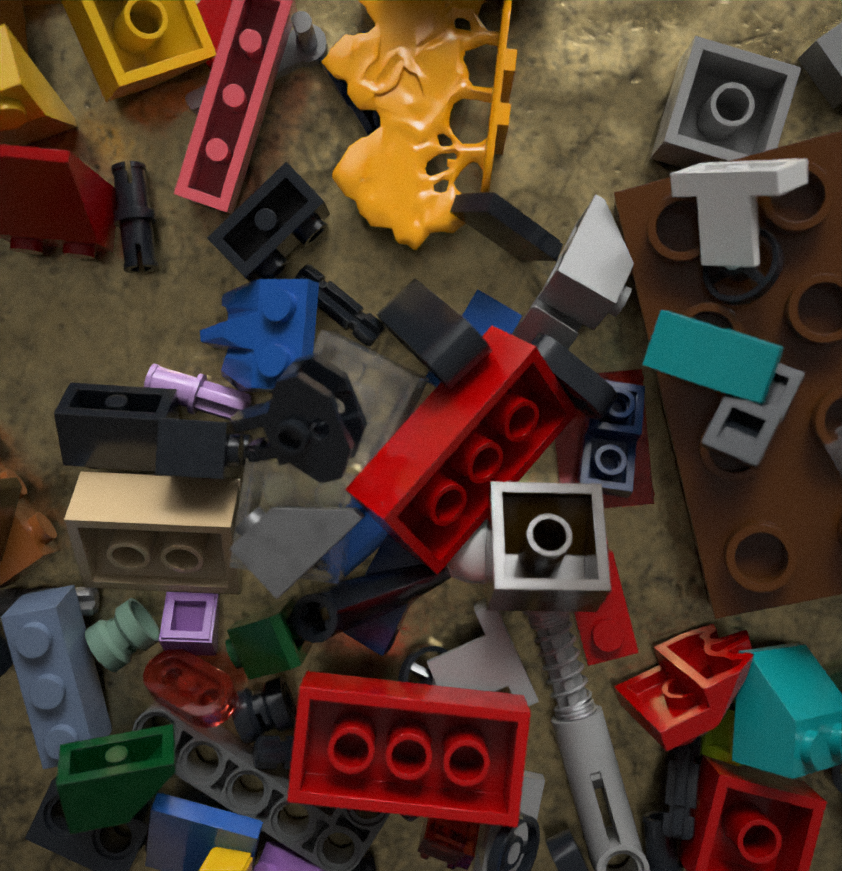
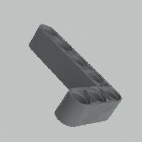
M162 697L155 700L136 719L132 731L153 728V716L166 718L173 724L175 730V775L234 813L261 820L263 822L262 831L324 871H352L359 864L391 814L296 803L303 806L309 816L303 820L289 818L285 814L283 807L291 804V802H287L290 769H284L282 764H277V769H258L253 761L254 746L243 743L240 737L175 697ZM206 745L212 747L218 755L219 762L215 764L202 762L197 756L196 746ZM244 774L257 776L262 781L264 790L259 792L246 790L241 785L239 777ZM333 833H344L352 839L353 844L346 848H337L329 842L327 837Z

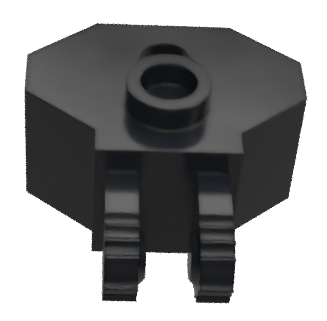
M317 353L296 358L276 381L270 401L239 410L231 416L230 420L235 432H244L262 427L267 436L257 438L245 447L244 452L249 462L254 463L276 458L280 466L290 463L320 484L339 480L343 477L349 459L354 458L358 453L367 426V421L347 373ZM335 398L343 402L345 407L344 412L339 413L338 404Z

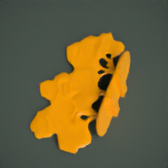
M358 0L366 8L375 26L368 33L345 34L321 61L336 79L346 81L348 84L347 94L358 109L375 110L380 116V127L369 136L360 138L348 147L333 170L332 178L343 194L356 202L359 214L368 221L369 225L392 229L398 244L409 245L413 250H417L430 233H454L466 224L450 213L455 196L461 194L454 182L461 171L470 163H477L483 170L480 193L489 192L494 154L503 155L511 111L509 100L518 51L517 49L507 48L512 0L503 1L499 31L487 30L478 17L481 5L487 0ZM457 18L466 19L470 23L471 31L455 28L454 21ZM485 44L497 46L493 87L473 86L469 80L470 74L464 61L466 51ZM461 99L491 103L487 138L482 142L462 144L450 128L451 110L453 105ZM437 135H446L451 139L452 145L441 146ZM439 154H456L457 158L455 160L447 159V167L449 169L433 176L427 175L426 165ZM442 180L449 181L445 192L434 191L435 184Z

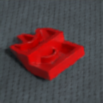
M713 623L682 633L655 646L654 650L659 662L658 666L614 686L619 704L666 751L690 744L697 736L718 726L746 680L754 654L748 652L739 653V651L752 649L747 629L719 638Z

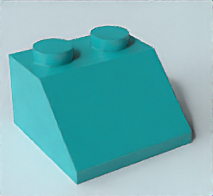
M789 643L739 651V653H752L754 657L746 680L736 694L732 761L790 779L842 764V693L807 645Z

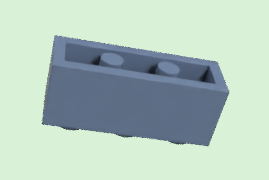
M75 585L22 594L1 616V621L42 768L48 769L58 767L60 744L109 736L112 726L94 657L86 642V627Z

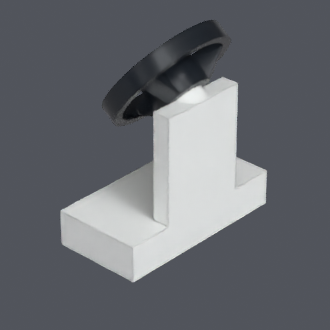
M807 159L699 163L670 173L672 197L697 196L701 263L704 265L703 280L707 290L718 300L729 305H745L764 296L774 286L780 276L783 266V252L779 242L768 231L758 227L756 196L780 195L807 184ZM758 237L768 240L772 247V265L766 277L757 271L760 264ZM726 277L735 282L751 278L759 285L747 293L728 296L719 293L714 283Z

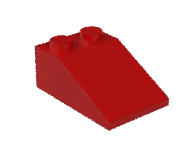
M0 144V238L10 243V250L27 254H43L44 246L63 248L62 255L80 259H95L96 251L113 253L116 230L113 212L117 210L115 187L70 151Z

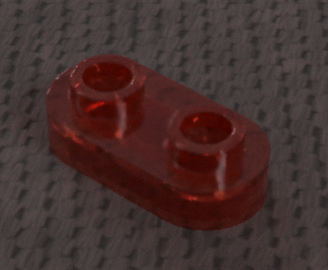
M169 649L157 654L149 661L143 672V682L151 697L157 703L197 727L212 728L221 725L237 709L239 696L229 675L186 650Z

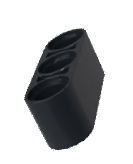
M413 279L376 313L377 317L397 340L449 390L493 352L485 339L462 315L417 279Z

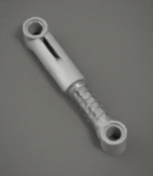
M522 611L523 614L529 616L530 628L537 632L538 637L535 638L534 642L540 643L542 651L539 652L538 656L544 657L546 664L542 667V670L548 671L549 679L546 683L552 685L553 693H551L550 697L556 699L557 702L553 710L555 711V716L552 717L551 723L593 870L650 871L649 863L642 850L603 709L601 706L595 705L594 699L591 698L592 692L585 688L588 678L581 674L584 664L577 660L580 650L573 646L576 636L569 632L572 626V622L569 621V612ZM595 789H602L612 826H604ZM617 854L630 855L628 862L624 866L616 869L607 867L609 860Z

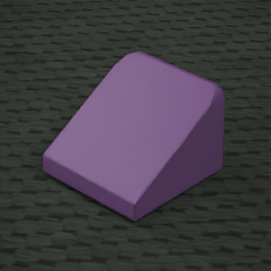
M166 592L159 635V643L166 654L215 656L217 654L219 594Z

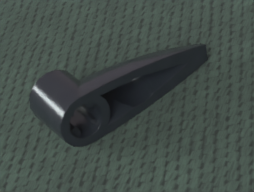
M424 564L376 572L343 581L300 598L293 607L292 624L296 633L305 641L311 643L324 642L341 632L375 620L414 601L450 579L451 575L447 565L437 575ZM326 608L330 619L323 620L319 609Z

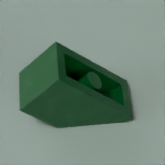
M293 597L242 618L227 630L230 637L225 641L228 655L237 669L243 667L248 680L292 670L303 664L313 643L302 639L293 627L291 616L293 607L296 604Z
M173 724L60 744L56 788L70 834L126 824L142 809L176 772L175 730Z

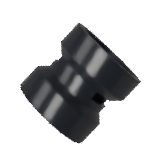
M283 676L267 680L263 688L252 691L244 688L230 694L232 718L243 743L255 742L259 736H264L265 732L273 729L284 732L295 728L297 710L291 690Z

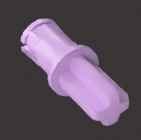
M154 363L148 370L144 382V387L177 389L178 404L187 407V411L190 414L202 411L231 420V416L239 410L251 406L252 397L250 394L207 381V375L201 373L197 377L163 368Z

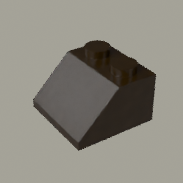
M490 482L485 546L487 611H598L611 592L602 484Z

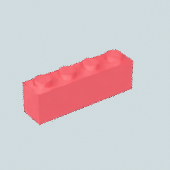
M232 0L175 187V195L229 214L234 212L292 28L290 18L297 12L295 0Z

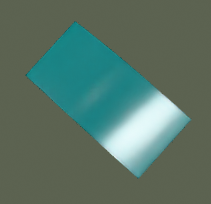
M660 310L642 365L727 394L764 403L784 347L731 329L719 328L672 311Z

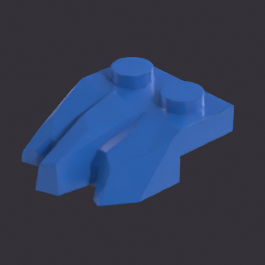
M258 279L223 294L222 306L227 309V321L200 330L202 343L214 348L227 350L221 368V376L239 391L273 393L276 381L296 358L313 354L319 283L310 279Z

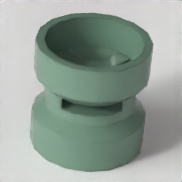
M133 598L128 599L115 609L114 618L109 620L101 619L85 630L86 642L93 655L106 669L115 673L131 662L132 654L137 649L146 651L159 642L160 635L159 627L151 614L140 602Z

